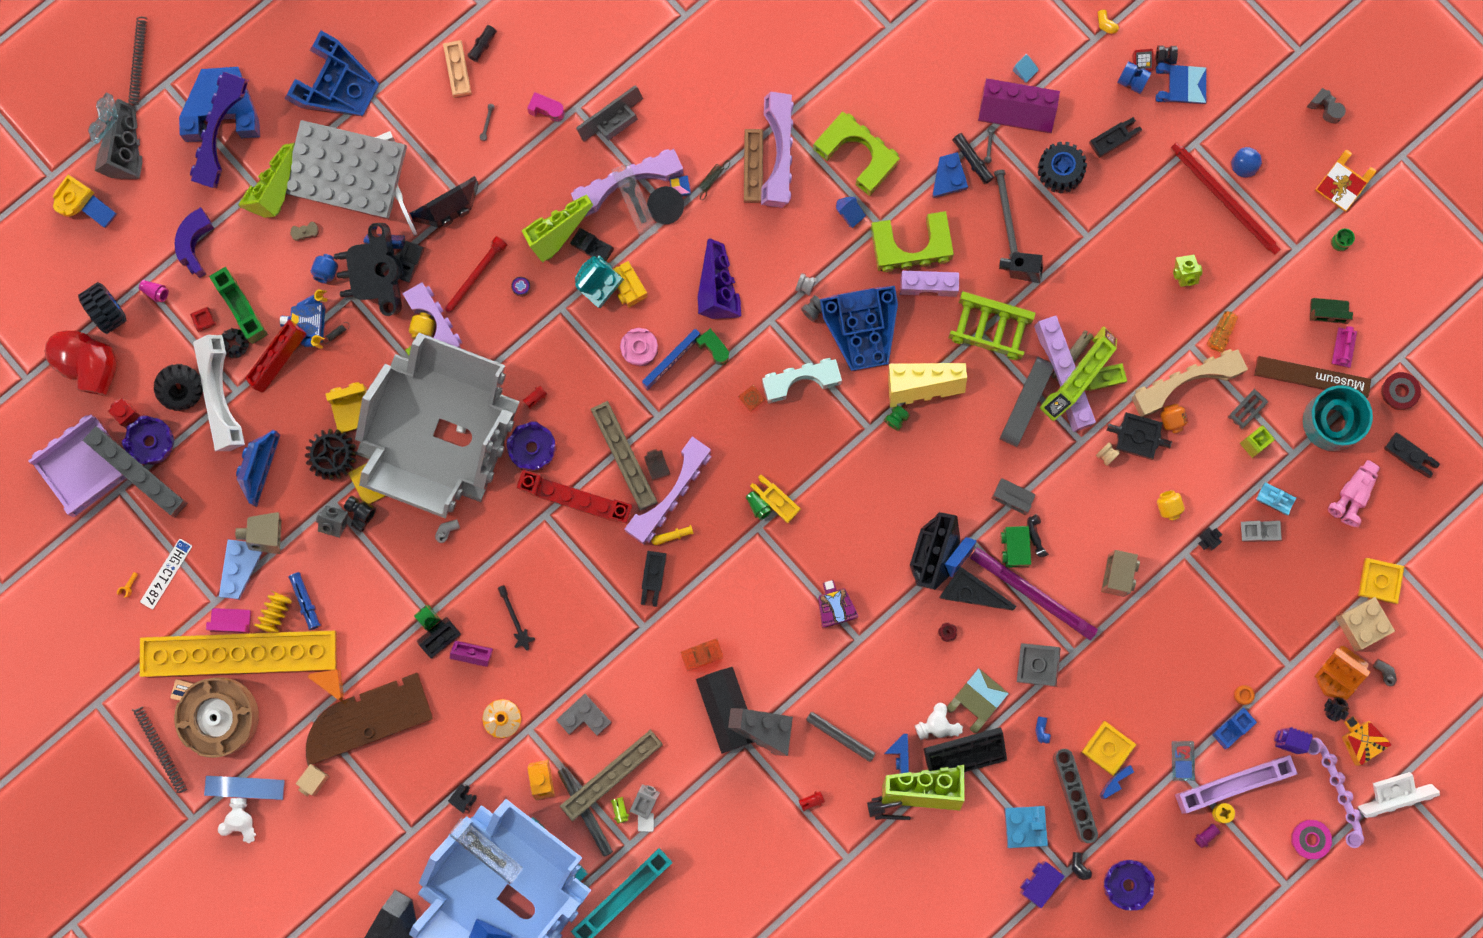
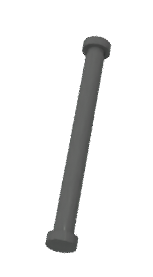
M997 170L994 172V176L997 177L1011 253L1009 258L1011 259L1013 252H1020L1017 249L1004 175L1006 173L1005 170Z

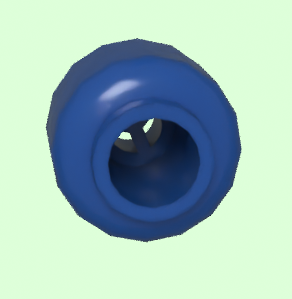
M331 255L317 256L310 270L313 279L325 284L332 281L338 269V264Z

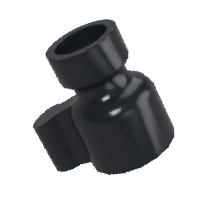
M350 496L344 504V509L354 512L351 526L359 532H363L366 524L373 518L376 508L367 502L360 503L354 496Z

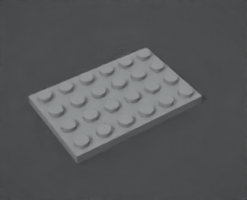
M301 120L293 149L291 172L287 182L286 194L389 219L407 145Z

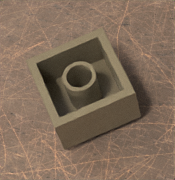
M1114 550L1108 554L1101 592L1125 597L1131 591H1134L1136 586L1134 574L1138 572L1140 561L1137 560V554Z

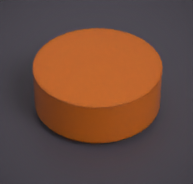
M1242 685L1235 689L1234 699L1238 704L1247 705L1254 700L1255 693L1250 686Z

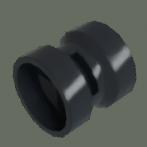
M1157 46L1156 64L1164 62L1169 64L1177 63V46Z

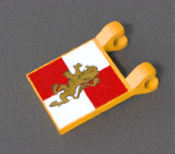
M1348 150L1342 153L1315 189V191L1345 212L1376 173V170L1370 167L1364 176L1361 177L1344 165L1352 155Z

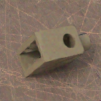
M279 512L249 517L247 519V528H236V540H246L249 550L280 554L282 519Z

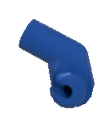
M1038 716L1035 729L1037 740L1041 744H1048L1051 739V735L1045 733L1048 718Z

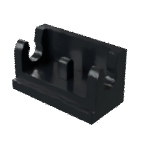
M460 784L448 800L451 805L463 814L470 812V807L477 799V795H467L470 787L466 784Z

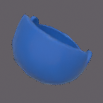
M1250 147L1238 150L1231 161L1233 171L1238 176L1244 178L1254 176L1262 164L1261 155L1257 150Z

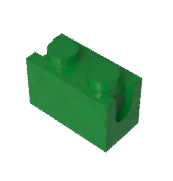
M1029 526L1005 527L1000 534L1001 544H1004L1005 551H1002V563H1005L1007 568L1029 567L1031 565Z

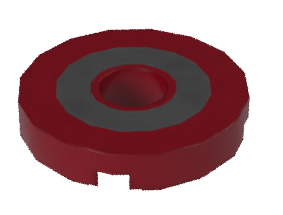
M1397 372L1385 380L1382 385L1381 394L1383 400L1392 406L1393 409L1405 410L1418 402L1421 396V387L1417 379L1411 374ZM1398 386L1405 389L1404 396H1400L1397 393Z

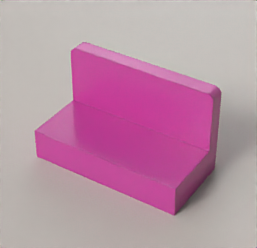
M213 608L211 622H207L206 630L210 632L249 633L251 611Z

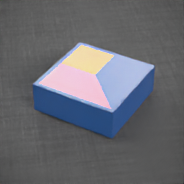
M688 175L669 179L670 187L676 189L682 197L691 195Z

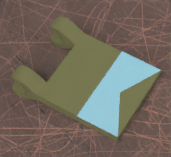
M978 668L948 704L947 711L952 713L959 704H962L978 718L970 727L973 733H977L1009 693Z

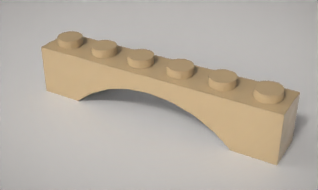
M1226 350L1221 353L1219 358L1210 357L1203 361V365L1197 366V364L1186 368L1187 372L1181 374L1178 371L1170 375V379L1163 381V379L1152 383L1153 386L1148 389L1145 386L1135 391L1136 394L1131 399L1139 415L1145 417L1159 411L1169 394L1175 388L1188 381L1201 378H1215L1228 381L1244 374L1248 368L1239 350Z

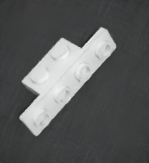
M1408 772L1373 783L1376 801L1359 805L1358 809L1366 818L1376 817L1384 812H1392L1404 806H1412L1417 802L1431 800L1434 797L1440 796V792L1432 784L1415 788L1414 777Z

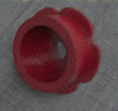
M944 623L938 630L939 636L945 642L953 641L957 637V628L953 624Z

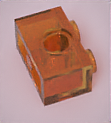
M717 638L680 652L687 672L724 659Z

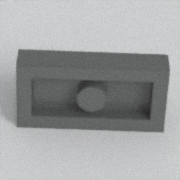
M1002 478L991 499L1026 516L1031 508L1035 494Z

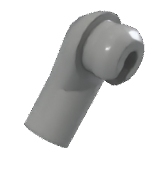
M457 519L442 523L435 534L437 542L444 543L450 531L460 529Z

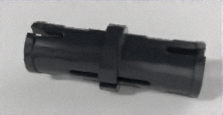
M487 25L480 37L476 38L473 48L467 55L471 60L478 62L485 49L489 48L491 39L497 33L496 29Z

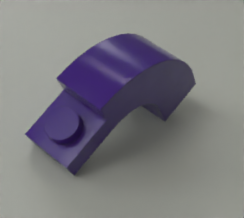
M201 207L190 213L182 221L176 232L174 242L175 253L179 262L183 266L186 265L191 274L195 273L199 278L206 275L195 255V246L202 235L214 229L207 214Z

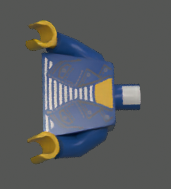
M316 290L314 295L291 307V316H280V327H283L288 319H290L306 332V336L300 343L304 347L323 348L319 343L325 340L323 337L326 307L320 302L328 301L327 298L323 297V294L327 293V291Z

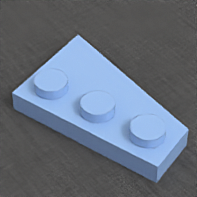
M227 541L219 597L240 600L263 552L249 550L246 541Z

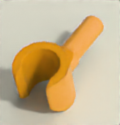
M133 572L125 587L118 588L117 595H120L125 589L126 595L124 598L131 596V586L138 575L137 573Z

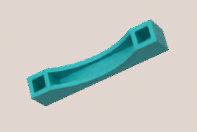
M661 848L657 849L570 932L576 938H594L673 863L672 860Z

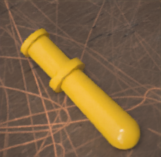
M689 525V527L679 530L676 528V531L654 536L651 542L653 545H660L677 538L680 540L681 537L686 535H693L692 526Z

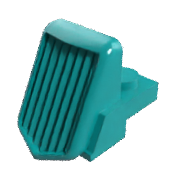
M592 256L582 264L575 276V287L595 306L601 308L624 279L601 256Z

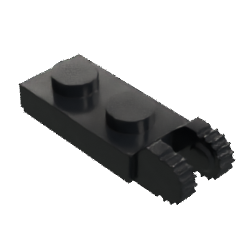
M1134 117L1117 124L1089 142L1099 158L1126 143L1142 131L1141 127H1137L1131 132L1127 131L1126 128L1133 125L1136 121Z
M1397 432L1394 433L1384 447L1386 451L1414 471L1417 470L1428 478H1431L1433 473L1421 465L1423 461L1433 468H1438L1440 465L1435 459L1429 457L1427 453Z
M647 551L641 588L643 589L641 605H645L647 602V590L655 591L652 604L653 607H657L667 553Z

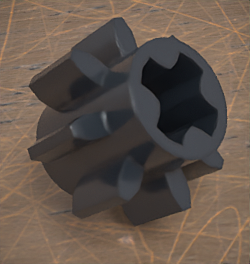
M1208 527L1198 536L1201 539L1198 544L1203 550L1209 548L1212 551L1222 543L1219 538L1222 536V533L1217 528L1212 531Z
M1336 697L1333 700L1328 699L1324 705L1325 715L1332 721L1345 720L1349 714L1348 703L1340 697Z

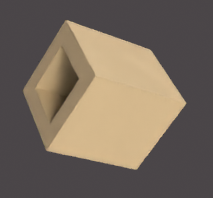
M310 764L296 785L300 787L298 790L304 795L309 796L310 794L315 796L329 776L315 765Z

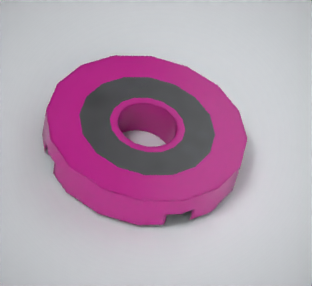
M1305 820L1294 827L1291 834V843L1299 856L1306 859H1319L1329 852L1332 845V836L1329 829L1323 823L1317 820ZM1309 834H1313L1316 837L1314 845L1307 843V836Z

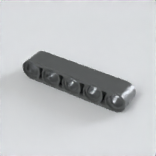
M1037 357L1000 436V440L1015 447L1018 446L1054 369L1051 362Z
M1060 749L1054 753L1053 761L1077 837L1083 843H1093L1098 837V832L1074 756L1070 750ZM1062 752L1068 756L1065 764L1059 761V754ZM1068 771L1074 775L1071 783L1065 780V774ZM1074 790L1080 794L1077 802L1071 799V793ZM1079 810H1083L1086 813V818L1083 821L1077 818ZM1085 829H1089L1092 832V837L1089 840L1083 837Z

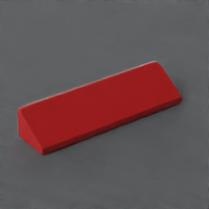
M288 319L245 377L253 389L264 392L306 336V332L292 320Z

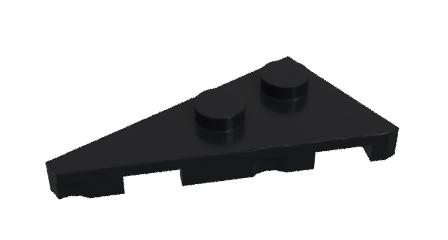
M962 567L959 568L939 597L943 600L1011 611L1016 608V605Z

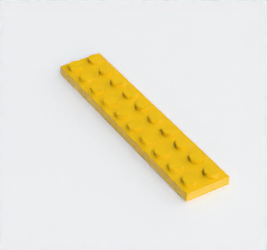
M335 630L140 638L139 677L336 670Z

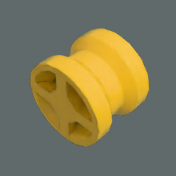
M1217 804L1212 810V816L1218 823H1229L1235 817V810L1230 804Z

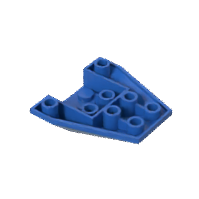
M895 286L864 289L820 299L823 319L851 371L889 364L898 308Z

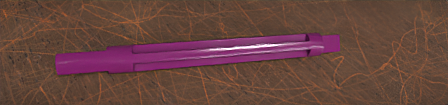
M978 547L971 555L970 559L1008 583L1090 641L1096 635L1098 629L1066 609Z

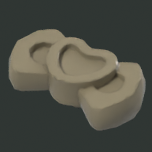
M310 222L308 226L303 225L300 228L293 226L290 235L295 241L304 240L305 238L316 237L319 233V228L314 222Z

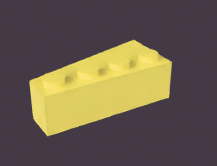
M966 363L889 364L890 408L896 407L899 403L911 404L914 400L924 399L926 401L931 400L934 396L946 397L965 393L967 382Z

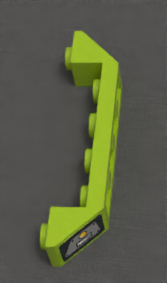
M1102 327L1092 341L1095 344L1060 389L1050 394L1040 406V409L1052 421H1055L1077 401L1117 349V339L1105 327Z

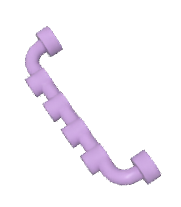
M1312 738L1308 753L1312 755L1321 753L1323 757L1322 765L1328 769L1331 776L1329 781L1331 785L1336 787L1339 794L1338 802L1344 806L1347 813L1346 820L1352 824L1354 831L1346 836V843L1351 848H1358L1364 843L1362 827L1359 822L1361 813L1353 808L1351 804L1353 794L1350 791H1346L1343 786L1345 776L1343 773L1337 772L1335 767L1337 757L1329 753L1327 747L1319 738Z

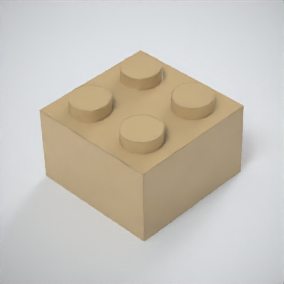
M1376 597L1368 599L1335 617L1354 651L1362 650L1395 632Z

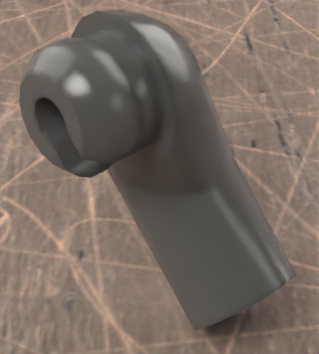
M1377 659L1373 667L1382 672L1383 680L1387 686H1394L1397 681L1395 669Z

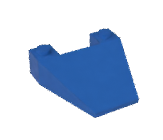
M320 30L310 49L311 52L326 60L312 88L295 79L284 99L304 109L363 116L379 83L338 39Z
M239 67L200 70L179 116L180 136L185 142L203 141L201 140V134L204 130V121H206L208 112L212 111L213 104L211 101L214 93L218 91V77L223 72L242 77ZM246 89L244 98L238 101L223 119H236V132L241 139L260 137L259 117L248 89Z

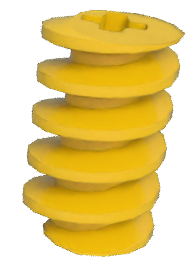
M272 591L274 595L267 596L271 603L264 602L268 609H261L260 611L264 617H257L261 624H254V626L269 633L279 631L275 627V625H282L278 618H285L282 611L289 610L285 603H292L288 597Z

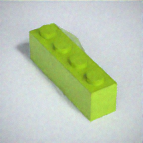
M959 765L955 768L944 767L934 771L922 770L919 773L908 772L886 775L882 785V804L902 801L903 806L960 811L964 803V765Z

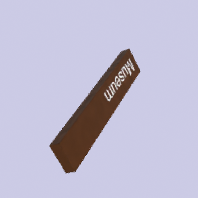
M1262 356L1257 357L1254 376L1322 390L1338 385L1349 386L1360 391L1366 398L1369 397L1371 379Z

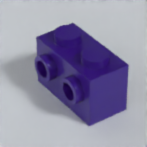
M1046 861L1038 862L1032 870L1034 873L1030 879L1026 878L1020 886L1022 889L1020 894L1038 908L1044 906L1065 877Z

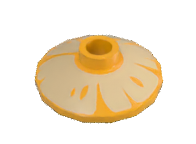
M495 700L484 710L483 726L493 737H510L520 727V710L509 700ZM499 715H504L505 719L503 722L498 721Z

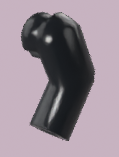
M1073 852L1072 871L1079 879L1089 880L1092 877V872L1082 864L1083 853Z

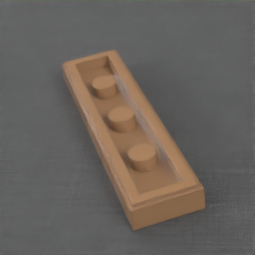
M745 129L744 203H761V188L763 186V129Z

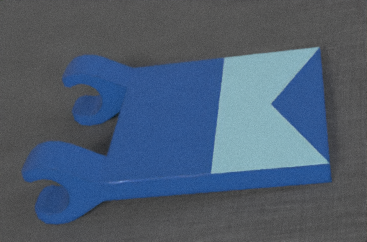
M1159 63L1156 66L1157 74L1169 73V93L1159 91L1155 97L1156 102L1206 104V67L1169 65L1167 63Z

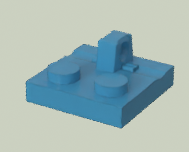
M1045 806L1004 808L1007 848L1048 846Z

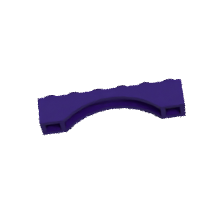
M227 72L219 75L217 80L218 91L214 93L211 101L213 104L212 111H209L206 117V122H208L207 128L201 134V140H203L201 148L198 147L196 151V165H193L190 171L191 181L211 188H217L222 172L217 155L218 130L227 112L244 98L249 82L248 79Z

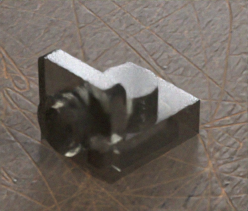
M654 449L646 453L647 455L644 456V460L652 481L670 475L662 450Z

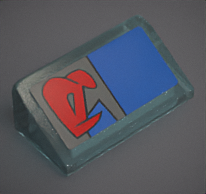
M1172 741V781H1195L1194 741Z

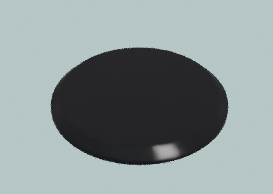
M664 186L657 188L650 194L647 209L649 215L656 222L671 224L681 217L684 210V200L676 189Z

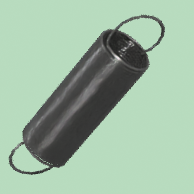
M342 324L325 337L330 342L346 331Z

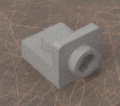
M642 785L630 812L648 819L660 792L656 791L652 786Z

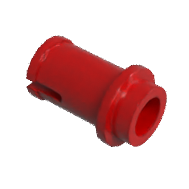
M541 386L535 387L536 390L523 399L530 409L542 398L545 399L547 395Z
M815 791V794L799 800L803 812L817 805L822 806V803H825L821 791Z

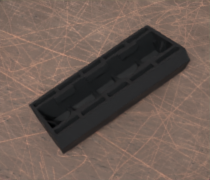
M733 667L725 668L696 679L721 754L754 743L752 740L746 739L728 728L731 708L747 709Z
M1001 727L924 748L925 760L929 771L964 765V772L1007 761Z

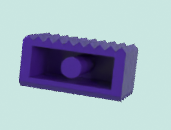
M1293 727L1284 728L1280 731L1277 730L1274 737L1275 747L1295 754L1307 753L1313 736L1308 734V732L1305 733L1296 728L1293 729Z

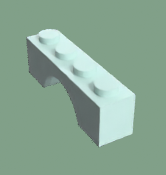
M831 358L823 359L819 364L815 365L813 363L804 364L802 368L796 370L788 368L783 370L784 373L777 375L775 372L765 375V378H762L768 404L785 400L790 386L799 380H812L819 384L822 389L838 386L842 383L836 359L831 360Z

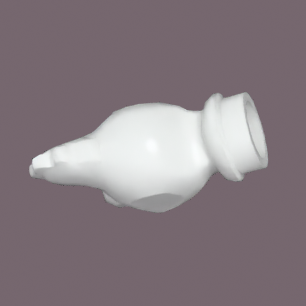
M937 703L934 706V711L929 715L927 723L919 722V724L914 725L920 740L927 739L929 734H933L938 738L952 737L954 735L958 737L959 734L963 733V726L959 723L950 724L946 718L947 707L943 703Z
M231 798L229 806L232 808V811L226 815L224 822L218 826V833L221 836H227L233 831H239L243 834L244 842L249 844L255 840L256 833H254L252 816L244 810L248 805L246 804L247 798Z

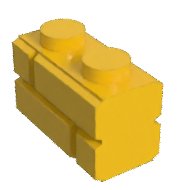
M629 261L613 269L624 279L617 288L619 291L617 296L622 305L626 303L629 308L648 297L645 288Z

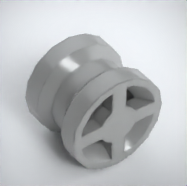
M802 273L795 291H803L806 295L810 296L816 278H809L806 274Z

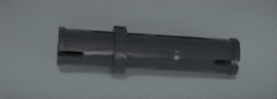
M962 133L956 135L952 141L970 163L972 171L976 172L984 185L992 181L994 176L985 166L984 160L978 157Z

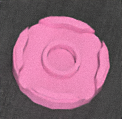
M635 328L623 336L620 349L622 356L628 363L635 366H643L654 360L657 355L658 344L655 336L650 331L643 328Z

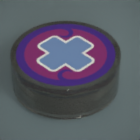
M517 277L513 280L511 288L515 295L523 297L530 292L531 285L525 277Z

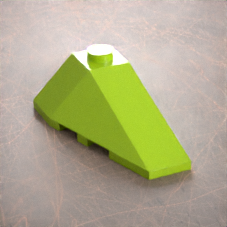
M295 143L285 144L280 148L269 162L271 167L260 173L258 176L260 180L255 187L250 186L238 204L240 208L264 218L275 217L279 214L290 177Z
M587 194L567 204L564 210H555L551 212L552 216L546 219L541 217L522 230L530 248L542 263L551 259L559 251L592 208L593 203Z

